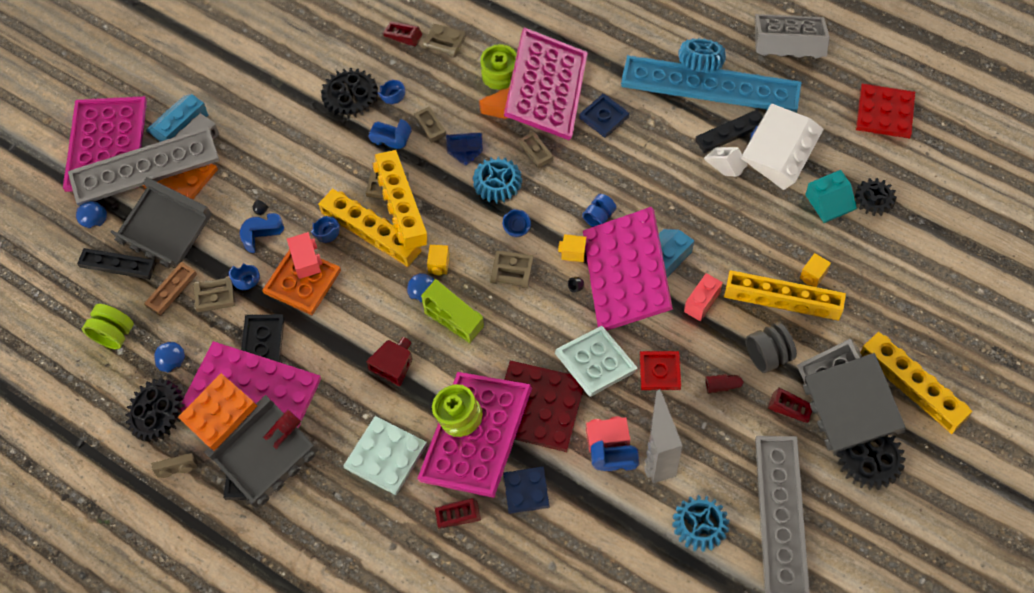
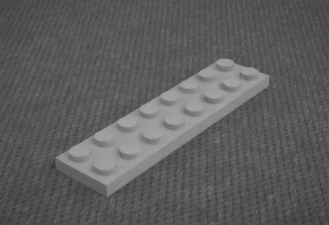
M208 126L68 171L76 204L80 206L85 202L96 201L143 186L146 177L159 181L220 160Z
M756 436L755 446L765 593H809L797 437Z

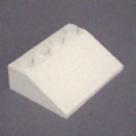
M771 104L743 152L741 159L785 190L796 182L824 128L809 117Z

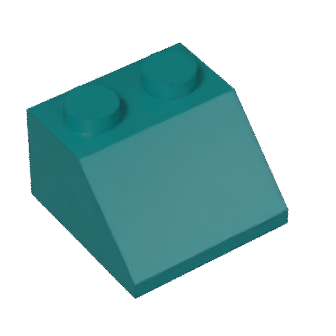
M842 170L808 184L805 196L823 223L857 209L851 183Z

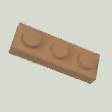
M181 262L146 300L145 306L161 316L197 275L196 271Z

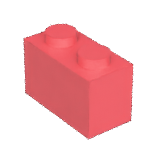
M309 232L287 238L298 278L301 279L320 273L319 265H322L320 255L314 252L318 248L315 239H310Z
M706 273L686 300L684 312L701 321L720 295L723 282Z
M615 416L609 420L593 419L590 422H586L589 453L591 452V446L603 440L604 448L630 446V435L626 417Z

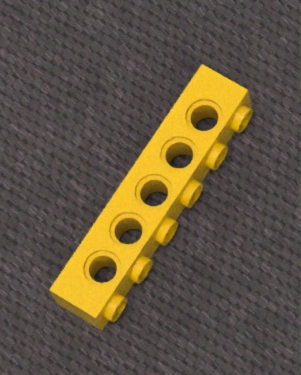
M393 150L375 154V162L372 163L373 170L379 175L377 176L379 186H383V198L385 201L388 200V212L394 217L392 218L394 229L399 231L397 232L399 243H403L405 250L427 245V232L397 151Z
M332 188L318 203L321 214L335 218L339 225L407 267L422 252L421 246L405 250L403 244L398 245V229H394V226L386 218H380L371 209L362 207L358 201L349 199L342 191L338 192Z
M732 270L729 271L724 298L837 321L840 320L844 310L846 293Z
M878 331L863 345L860 351L862 357L875 353L884 376L949 433L953 434L973 412L965 402L955 397L950 389L941 385L936 377L928 374L918 362L908 357L903 349L895 346L886 335ZM897 366L903 367L904 370L899 369ZM913 379L918 380L920 383L914 382ZM928 392L933 393L935 397L929 395Z

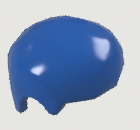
M390 80L380 86L378 94L385 103L397 104L405 96V86L398 80Z
M94 201L81 204L76 211L77 222L86 228L91 229L94 225L101 226L107 219L105 208Z
M513 209L504 215L502 225L504 231L509 236L515 238L522 237L529 232L531 220L529 215L523 210Z
M324 216L312 224L313 230L311 233L319 242L328 243L337 238L340 225L335 218Z
M243 263L239 268L232 266L229 271L232 284L240 290L251 289L260 280L259 270L253 265Z
M424 273L414 275L407 285L409 298L422 302L421 295L432 284L434 278Z
M171 341L158 346L154 354L155 366L160 371L170 373L176 367L180 368L185 359L184 349L180 344Z

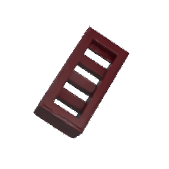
M390 21L383 32V36L416 47L422 37V32L419 26Z
M780 387L773 392L768 409L805 423L809 422L812 415L809 402ZM795 404L798 405L796 411L793 410ZM802 407L806 408L804 414H801Z
M474 498L435 508L437 527L439 529L481 521L478 501ZM468 507H471V515H469ZM462 508L464 513L463 517H461L460 509ZM451 510H454L456 519L452 518ZM445 511L448 521H444L443 512Z

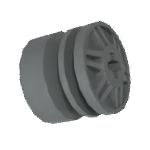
M775 322L771 326L765 327L763 331L759 330L746 336V347L750 358L762 373L774 370L779 364L784 365L788 361L795 360L797 357V350L792 336L780 322Z

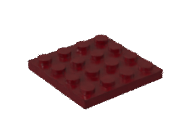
M510 360L504 380L530 384L532 387L514 440L567 452L584 389L572 374Z

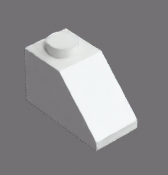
M716 147L704 157L706 162L724 176H739L748 166L741 159L742 153L738 147Z

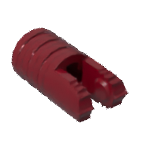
M735 374L705 377L708 394L727 392L729 389L743 386L744 383L742 377Z
M287 409L263 438L267 441L279 429L283 435L273 445L275 449H278L301 423V420Z

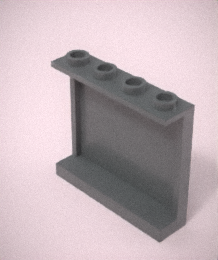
M146 177L143 182L147 187L119 231L111 230V233L116 237L114 240L123 246L128 244L130 245L129 248L137 253L140 251L144 252L147 258L159 260V263L166 268H170V266L176 268L183 261L213 213L207 206Z
M875 353L805 376V383L802 384L805 394L810 395L812 402H809L813 414H818L820 419L817 421L820 432H825L827 439H824L828 451L832 450L834 456L838 451L895 432L897 435L905 432L906 426Z
M267 395L256 403L258 406L215 451L210 447L204 451L249 499L250 504L256 508L267 503L269 496L274 491H279L285 485L284 482L289 477L295 476L300 471V467L305 462H310L318 451L297 427L278 449H275L273 445L283 435L279 429L267 441L263 438L284 414Z

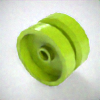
M499 44L488 47L482 53L480 58L481 75L486 86L495 90L510 87L517 56L513 48Z
M96 304L90 313L91 318L86 320L82 331L87 337L102 346L120 349L126 339L124 335L129 334L134 323L126 314L116 308L105 304Z
M454 384L443 388L435 396L432 403L433 415L444 431L451 436L462 437L469 435L481 423L483 416L482 407L471 390L463 385Z

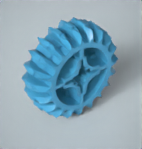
M692 38L682 42L678 52L679 62L683 66H686L687 69L691 68L692 71H704L705 73L707 71L719 70L724 65L726 59L723 45L718 44L717 41L713 42L712 40Z
M499 156L496 160H493L491 157L490 161L484 160L483 164H478V169H475L473 175V186L476 189V193L481 195L482 199L487 198L489 202L493 199L496 204L498 200L505 202V198L511 200L512 195L516 196L517 191L520 190L522 183L521 171L518 170L517 164L514 165L512 160L507 162L506 157L503 160H500Z
M697 495L696 500L690 496L688 502L683 500L681 502L682 507L677 506V513L673 514L675 521L672 523V527L677 528L674 534L680 535L679 542L686 541V548L690 544L693 545L694 551L697 550V547H701V551L705 552L706 546L713 550L714 545H721L720 540L724 541L726 539L725 533L729 531L727 525H729L730 521L726 519L727 511L721 512L723 509L722 504L716 506V499L709 502L708 496H705L704 500H701L700 495ZM694 510H704L701 513L694 512ZM710 514L715 518L718 528L709 520ZM684 518L688 520V523L693 527L691 533L687 530L684 524ZM705 518L704 524L699 525L697 529V523H700ZM707 534L708 537H698V535Z

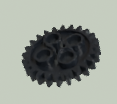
M343 68V73L336 71V76L330 74L331 80L325 79L326 84H322L321 98L324 107L328 108V112L333 111L334 116L339 113L340 118H342L345 114L349 119L350 115L353 114L357 118V113L363 115L364 110L369 112V106L374 107V102H377V96L379 95L375 79L371 78V74L366 75L365 70L360 73L359 68L355 72L350 68L346 72L345 68Z
M153 379L152 383L146 382V387L140 386L139 393L134 392L136 397L135 399L130 398L132 405L127 406L130 412L125 414V416L130 418L126 421V424L130 425L128 430L132 431L133 436L150 443L151 440L157 442L158 438L163 440L164 434L171 435L170 429H176L175 422H181L178 418L182 413L180 408L185 406V404L181 403L184 397L180 395L182 390L178 389V385L167 379Z
M886 435L864 444L838 451L836 456L840 459L837 464L844 465L840 471L848 472L846 479L854 478L853 485L860 482V488L867 484L869 490L872 489L873 485L876 486L877 490H880L882 484L885 488H888L890 483L894 484L897 480L896 478L901 476L902 473L900 471H903L905 468L903 463L906 458L901 456L905 451L898 449L901 442H894L896 436L889 437ZM870 442L877 443L879 447L872 446ZM852 450H858L861 455H856ZM881 460L888 461L889 465L883 464ZM863 467L869 468L871 473L865 472Z

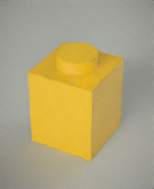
M564 234L563 241H559L558 252L562 253L561 260L584 262L586 237Z
M429 245L428 273L447 275L450 257L447 245Z
M814 253L802 269L800 279L807 285L817 287L828 273L831 262Z

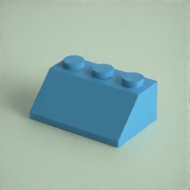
M193 94L185 95L151 124L146 131L160 142L174 138L180 130L184 129L200 113L206 118L209 114L204 102Z
M663 229L659 233L667 278L693 252L694 240L681 230Z

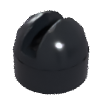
M256 199L252 206L254 213L257 215L264 214L269 208L268 205Z
M580 277L569 278V290L573 293L581 291L584 288V281Z

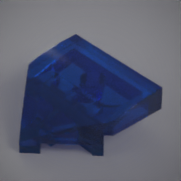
M482 132L446 135L447 153L465 166L483 151Z

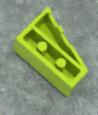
M437 279L421 295L424 313L467 342L471 343L483 329V316L478 311L469 307Z

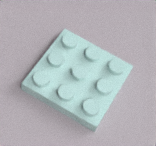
M603 326L557 348L555 351L556 356L589 397L636 373L638 369Z
M375 416L343 466L344 469L397 495L427 447V442Z

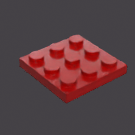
M862 84L856 130L910 139L912 135L915 91Z

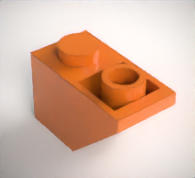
M509 88L502 89L491 96H486L479 100L480 112L485 115L507 119L508 117L504 116Z

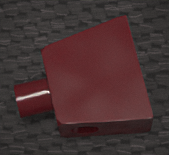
M402 337L398 344L387 340L366 361L368 369L400 387L413 360L412 354L408 350L412 344L411 341L405 337Z

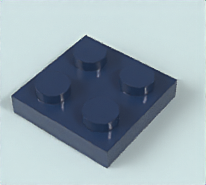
M603 93L579 114V119L606 138L629 118L630 113Z
M544 467L503 472L509 514L550 508Z

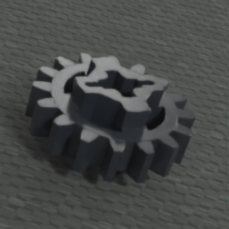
M868 178L867 182L862 181L861 185L857 186L854 198H857L855 202L860 204V210L866 209L865 214H868L870 211L872 216H875L876 213L882 216L884 211L889 213L890 209H893L897 198L895 196L896 190H890L892 185H885L886 180L879 182L878 178L875 181Z

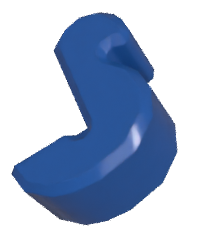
M400 119L397 127L382 122H375L368 137L375 144L380 145L383 142L389 147L401 149L406 146L412 130L410 125L403 119Z
M269 213L267 214V220L260 217H251L244 221L240 229V238L248 252L256 253L255 237L280 235L284 231V224L280 215Z
M603 440L597 441L591 446L592 466L600 471H614L620 468L626 471L636 469L639 466L638 449L632 445L604 448Z

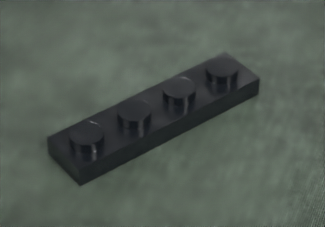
M758 109L696 136L695 141L703 153H707L716 147L752 133L759 126L763 116Z
M83 248L77 263L80 268L149 280L156 266L155 260L88 248Z

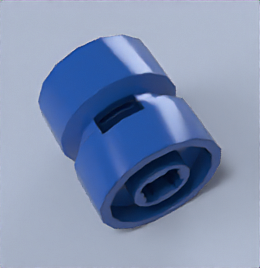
M598 194L591 202V205L582 213V216L586 223L595 227L606 223L608 218L616 211L617 206L610 197Z

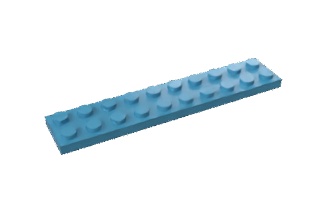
M627 55L621 87L768 110L771 104L797 113L801 82L721 69L713 70V72L707 71L706 73L704 71H692L691 68L687 69L681 63Z

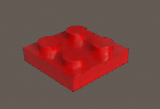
M640 351L641 390H681L679 351Z

